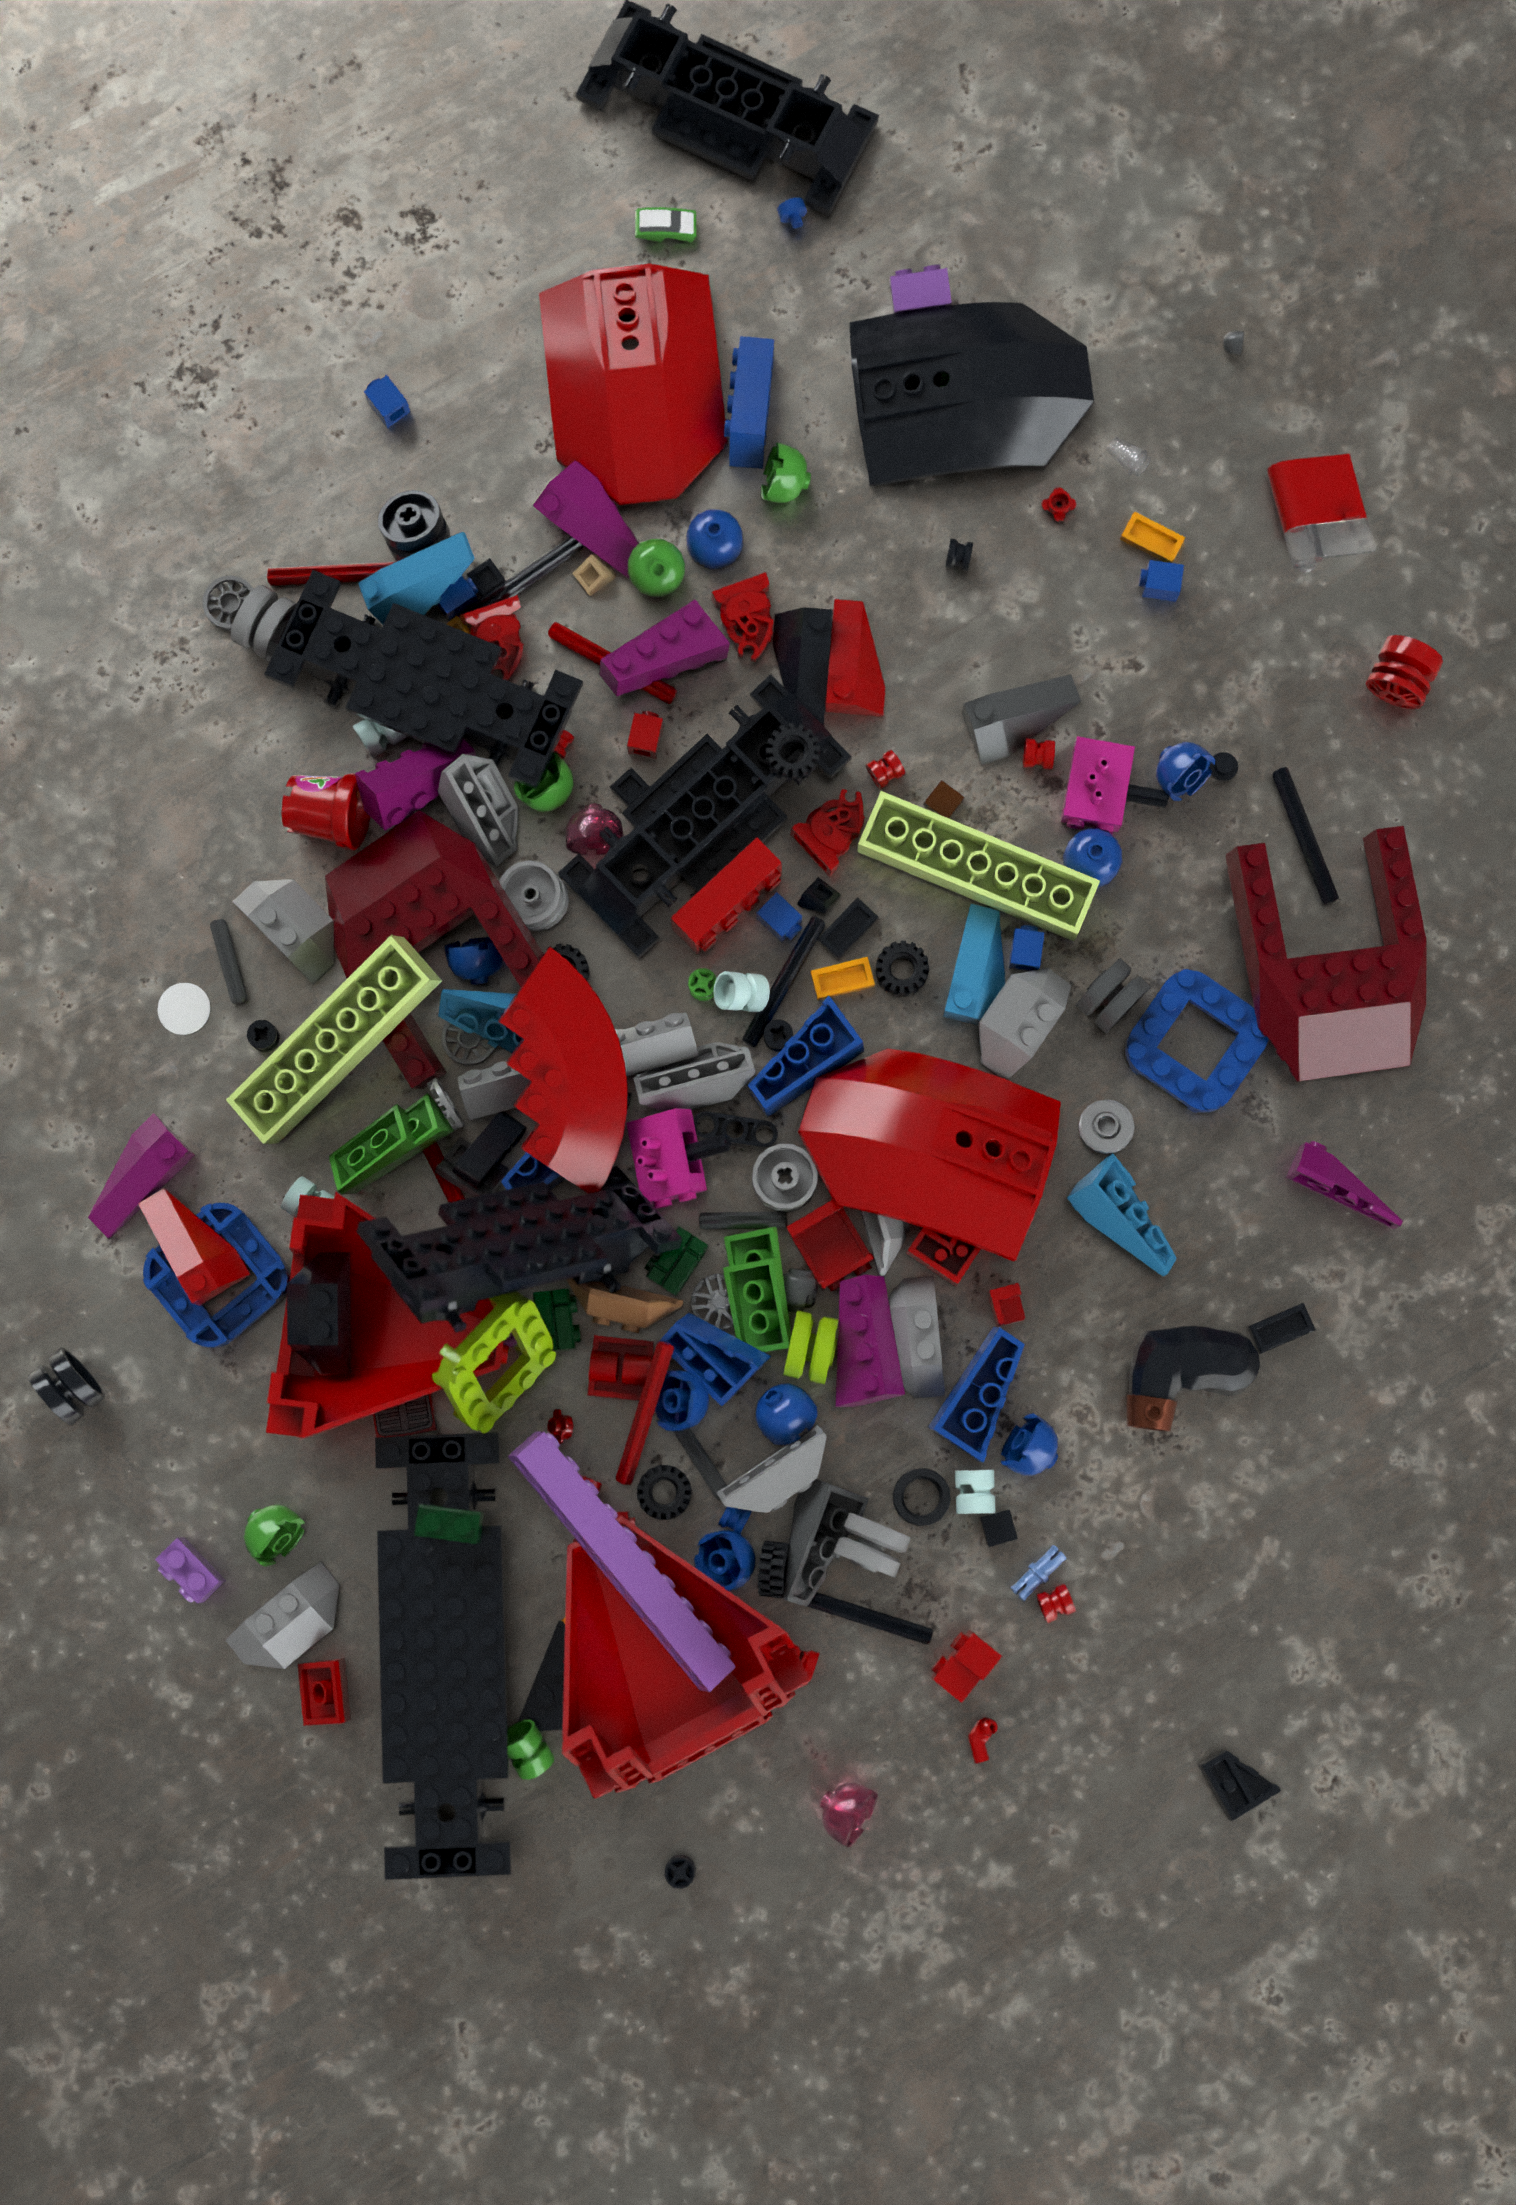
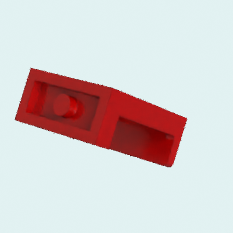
M833 1199L786 1227V1231L808 1268L813 1272V1276L818 1280L822 1291L829 1288L833 1292L840 1288V1281H843L847 1276L855 1273L858 1277L872 1268L870 1263L874 1261V1256L867 1249L845 1212L844 1206H836Z

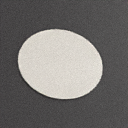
M191 983L175 984L169 987L160 997L157 1009L158 1017L162 1025L170 1032L179 1035L192 1034L201 1029L209 1018V998L197 985Z

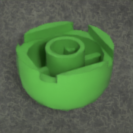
M777 442V447H772L766 461L763 475H767L766 482L768 484L767 486L761 484V497L766 501L785 503L797 498L802 489L806 490L808 488L811 473L807 472V462L802 453L794 447Z
M649 539L640 542L632 550L628 559V574L631 583L639 592L650 597H663L671 594L680 586L685 575V561L682 553L673 543L664 539Z
M554 753L549 764L546 766L537 789L515 781L514 790L517 797L530 808L542 812L552 811L562 806L568 800L574 786V778L566 762L557 753Z
M279 1504L256 1509L249 1516L248 1524L245 1528L244 1541L246 1549L260 1565L264 1567L271 1566L276 1563L273 1558L279 1554L283 1557L287 1556L299 1543L305 1531L301 1524H305V1521L290 1508Z

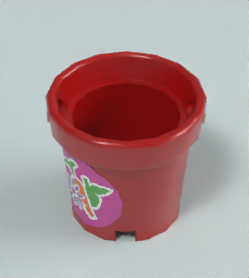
M349 773L343 777L292 775L286 784V787H293L290 796L283 795L282 824L284 827L289 828L286 832L335 842L340 848L352 851L360 848L369 828L370 816L364 811L355 773Z

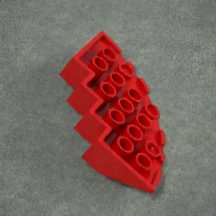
M549 947L498 1022L523 1038L506 1062L508 1066L530 1080L513 1105L537 1122L521 1148L589 1194L602 1189L615 1163L622 1142L627 1115L628 1085L626 1067L619 1038L600 998L578 970L553 948Z

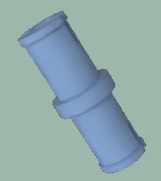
M1052 1545L1035 1564L1032 1562L1028 1566L1029 1570L1010 1587L1016 1595H1019L1023 1602L1041 1583L1046 1584L1049 1581L1048 1576L1067 1559L1062 1552H1058L1059 1549L1055 1545Z

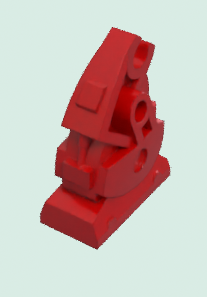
M766 572L714 590L711 595L715 608L720 609V620L729 638L739 645L738 657H743L744 649L751 648L754 651V654L751 656V661L756 662L764 652L773 635L774 619L770 616L771 603L765 594L769 591L770 586Z
M518 595L459 615L462 623L469 627V634L502 648V653L494 670L499 669L502 672L501 678L504 680H508L517 665L520 664L523 655L524 643H521L519 638L521 626L516 615L513 614L521 607Z
M842 789L839 800L834 799L825 802L821 807L816 808L808 815L805 823L799 822L791 827L790 835L828 877L838 869L840 863L838 858L849 851L850 844L855 838L859 837L861 828H863L865 816L863 815L864 808L861 792L856 791V800L848 802L845 799L847 790ZM832 808H837V809H835V810H833V811L827 812L828 810H830V809H832Z

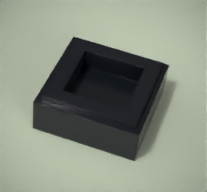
M490 558L466 574L467 578H470L477 587L481 597L506 581Z
M631 767L610 786V789L629 807L650 786Z
M1010 1509L980 1517L988 1547L1018 1539Z

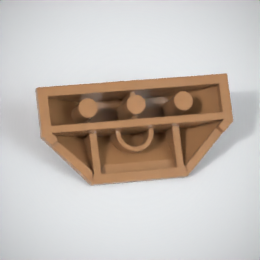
M573 1278L566 1279L586 1314L593 1317V1323L610 1326L611 1321L622 1324L621 1330L639 1334L640 1329L648 1330L681 1310L684 1305V1301L623 1285H621V1288L616 1293H610L608 1288L601 1282L590 1281L577 1284Z

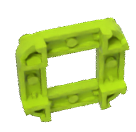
M518 1291L489 1298L494 1309L456 1349L447 1343L439 1352V1354L444 1356L439 1371L432 1374L433 1381L443 1388L454 1407L453 1416L471 1429L482 1433H487L492 1429L494 1423L501 1415L513 1406L515 1400L533 1385L535 1379L544 1368L549 1367L556 1358V1353L552 1350V1338L536 1305ZM512 1332L517 1342L514 1349L519 1358L484 1394L473 1371Z

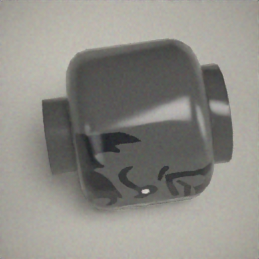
M789 1268V1273H783L789 1312L797 1313V1310L804 1311V1308H811L815 1305L819 1283L815 1277H812L813 1272Z

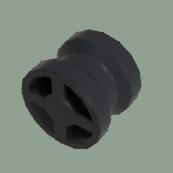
M951 538L945 567L959 566L962 570L968 571L973 542L963 544L959 543L957 539Z
M781 1019L769 1022L764 1030V1042L774 1052H780L784 1048V1044L793 1036L791 1025Z
M257 1020L249 1026L247 1039L256 1050L270 1052L278 1046L280 1034L277 1028L269 1021Z
M683 1854L671 1857L666 1864L664 1874L668 1884L677 1889L688 1887L695 1878L696 1867L694 1861Z

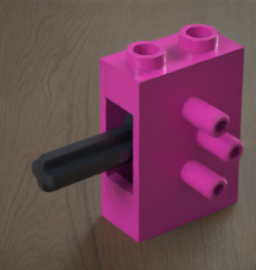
M1077 736L1073 747L1061 822L1067 823V827L1072 829H1084L1085 826L1100 828L1113 834V832H1119L1122 826L1126 801L1165 808L1168 804L1169 796L1164 790L1129 784L1135 746Z
M674 1108L626 1122L639 1190L651 1204H654L655 1208L671 1206V1200L678 1198L679 1202L697 1199L696 1193L707 1191L701 1159L728 1152L731 1146V1140L725 1134L697 1141L691 1109Z

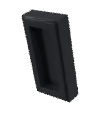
M857 897L818 937L817 941L839 961L879 919V916Z
M1304 1303L1247 1326L1259 1354L1316 1330Z

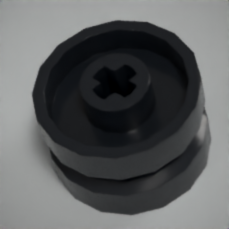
M410 490L391 497L382 506L378 516V527L396 561L402 560L450 537V529L438 503L433 496L424 491Z
M61 1347L49 1357L52 1370L49 1367L40 1365L28 1375V1379L46 1405L68 1425H74L84 1416V1408L81 1403L85 1406L95 1407L105 1398V1393L87 1368L71 1352Z

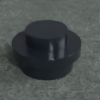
M1227 752L1215 754L1213 756L1215 765L1211 762L1209 766L1210 772L1213 771L1211 776L1221 782L1234 778L1238 771L1236 758Z

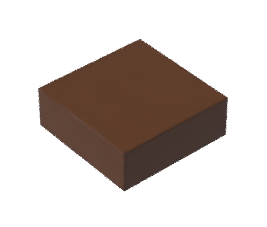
M941 780L923 805L932 812L950 819L965 797Z

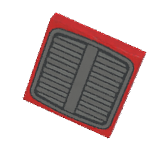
M432 1393L373 1414L376 1437L409 1436L438 1431Z

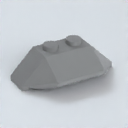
M462 754L441 772L438 793L462 836L474 842L483 857L493 866L497 867L517 850V840L515 839L518 828V806L492 759Z
M294 879L254 881L233 901L313 985L335 965L334 921Z
M1049 968L1011 974L978 1023L982 1055L981 1064L996 1076L1006 1080L1015 1074L1034 1056L1065 1010L1071 985Z
M714 1042L698 1046L699 1056L643 1071L633 1078L639 1103L661 1111H668L674 1108L694 1110L731 1100L756 1073L749 1048L743 1046L739 1048L731 1044Z
M860 1210L871 1252L875 1258L874 1263L878 1276L885 1277L907 1238L906 1232H910L909 1223Z
M934 1276L904 1278L888 1296L904 1389L914 1398L945 1396Z
M818 1424L814 1425L810 1430L802 1434L799 1440L786 1445L734 1482L719 1490L717 1495L726 1507L764 1513L780 1509L787 1503L789 1497L795 1493L806 1491L812 1486L813 1481L818 1478L827 1436Z
M322 1561L292 1581L248 1617L226 1639V1642L244 1664L286 1669L334 1629L340 1584Z

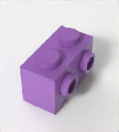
M930 265L923 267V272L912 273V269L895 271V276H890L894 313L951 305L947 268L941 269L940 265Z
M185 1537L176 1538L155 1559L160 1564L158 1567L159 1572L169 1581L174 1579L181 1586L179 1589L180 1594L190 1603L193 1601L196 1603L205 1602L226 1581Z

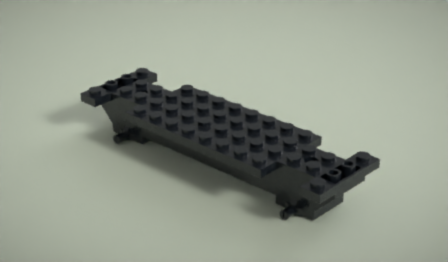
M499 1432L375 1437L376 1469L407 1467V1492H392V1498H404L403 1500H392V1506L407 1505L408 1529L377 1531L383 1784L414 1782V1802H399V1816L415 1815L416 1844L384 1847L385 1880L511 1875V1841L483 1842V1820L486 1811H504L505 1805L492 1804H504L505 1802L504 1798L486 1799L482 1788V1779L509 1777L502 1525L482 1526L479 1544L414 1536L419 1504L437 1506L432 1501V1493L437 1488H442L447 1493V1501L441 1507L475 1511L478 1502L496 1501V1496H484V1494H496L495 1488L477 1489L474 1481V1465L500 1464ZM448 1803L455 1808L456 1814L453 1819L446 1820L442 1818L439 1812L442 1804Z

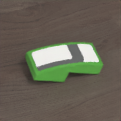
M667 207L637 208L635 210V238L662 242L665 238L693 242L696 238V211Z

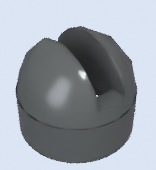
M1231 331L1225 335L1223 346L1228 353L1242 355L1244 331Z

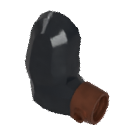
M1193 1325L1142 1333L1134 1349L1129 1370L1127 1426L1170 1432L1177 1407V1401H1174L1179 1391L1193 1392L1204 1390L1225 1396L1241 1394L1255 1380L1260 1368L1259 1353L1251 1340L1238 1331Z

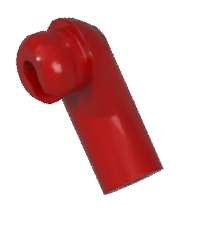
M980 1719L969 1733L968 1739L974 1763L989 1760L985 1744L992 1734H996L998 1725L993 1719Z

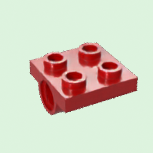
M594 1335L589 1364L587 1395L639 1401L653 1357L654 1341Z

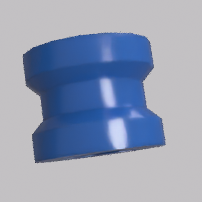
M727 1507L718 1525L729 1527L734 1532L741 1534L752 1511Z

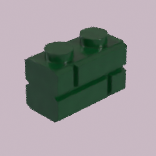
M680 1226L675 1230L683 1239L680 1248L660 1253L659 1256L653 1254L644 1268L648 1271L646 1274L647 1279L675 1297L678 1296L709 1249V1245Z
M569 1288L533 1292V1302L553 1341L552 1350L554 1352L577 1350L576 1343L581 1342L580 1325H574L573 1313L578 1312L576 1295H571Z
M419 1504L414 1536L479 1544L484 1512Z

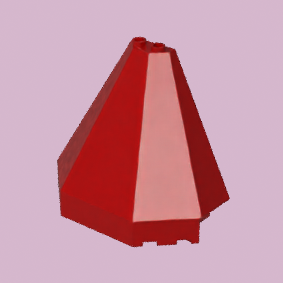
M336 1191L334 1199L300 1194L297 1217L293 1218L289 1246L293 1254L289 1281L321 1252H350L352 1374H320L287 1344L286 1300L276 1372H271L267 1398V1403L270 1404L266 1433L296 1436L303 1440L442 1390L443 1388L436 1384L432 1377L433 1373L439 1371L440 1364L444 1358L439 1352L446 1343L456 1349L494 1309L489 1298L477 1301L474 1311L459 1315L466 1323V1328L462 1332L456 1333L445 1320H434L421 1324L392 1287L387 1276L372 1259V1251L357 1233L359 1222L376 1218ZM501 1341L489 1354L488 1358L473 1371L475 1377L500 1369L501 1363L506 1364L509 1345H503V1341Z
M622 1516L616 1518L618 1523L633 1532L637 1538L636 1545L641 1551H647L656 1561L654 1567L660 1574H666L675 1584L673 1590L680 1598L684 1597L691 1603L694 1608L692 1612L698 1621L703 1620L713 1631L712 1638L717 1644H723L732 1654L730 1660L736 1667L711 1692L699 1690L574 1538L573 1543L567 1545L562 1754L571 1763L579 1767L593 1799L600 1798L612 1790L618 1793L633 1789L645 1779L651 1784L666 1778L769 1721L773 1717L771 1713L773 1709L783 1707L796 1695L794 1692L796 1689L807 1685L811 1681L794 1649V1643L785 1630Z

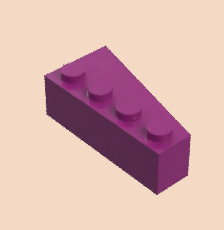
M693 600L603 657L600 661L599 675L617 697L649 686L653 681L665 677L666 679L675 677L679 672L691 668L695 670L704 667V664L714 660L718 662L727 659L730 643L699 603Z
M462 739L455 756L423 743L422 748L416 752L409 749L400 753V759L391 763H388L386 760L377 763L375 770L368 773L364 769L356 772L355 777L364 811L384 831L399 824L404 818L423 808L428 802L439 796L438 788L441 772L462 754L476 756L475 750L464 739Z
M861 1275L840 1281L835 1407H858L905 1395L884 1276Z

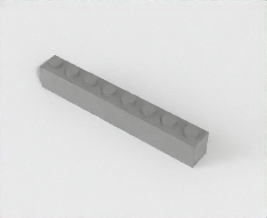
M687 1012L681 1014L672 1013L663 1019L653 1022L644 1021L635 1027L624 1030L615 1029L625 1061L626 1076L699 1056ZM505 1061L498 1062L486 1069L470 1070L461 1076H457L459 1091L469 1121L515 1108L513 1106L530 1082L529 1079L508 1066Z

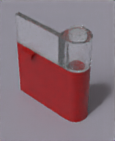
M1350 454L1285 460L1267 468L1294 569H1299L1300 572H1307L1317 567L1316 563L1320 562L1323 558L1373 553L1376 551Z

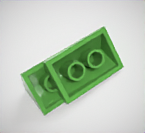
M428 1093L406 1110L398 1104L394 1105L329 1155L337 1192L345 1195L361 1191L454 1131L441 1109Z
M777 1227L724 1237L729 1266L723 1267L736 1338L762 1352L789 1348L791 1330Z

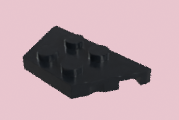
M561 1620L557 1623L518 1722L522 1720L534 1721L540 1732L563 1730L565 1624Z

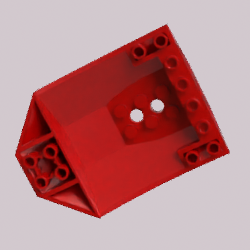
M648 263L593 269L540 292L539 300L557 462L567 468L575 460L578 461L600 480L609 498L618 505L677 499L728 443L727 437H724L725 410L709 275ZM626 314L635 317L630 322H623L620 318ZM627 339H635L639 343L637 348L633 350L624 349L622 344Z
M887 1048L817 1077L814 1081L798 1133L836 1206L841 1205L907 1222L1015 1261L1043 1195L1057 1145L1061 1101L1004 1078L962 1064L921 1053ZM957 1133H966L971 1139V1145L967 1148L958 1145L956 1142ZM986 1144L995 1145L999 1155L997 1157L989 1155L985 1148Z

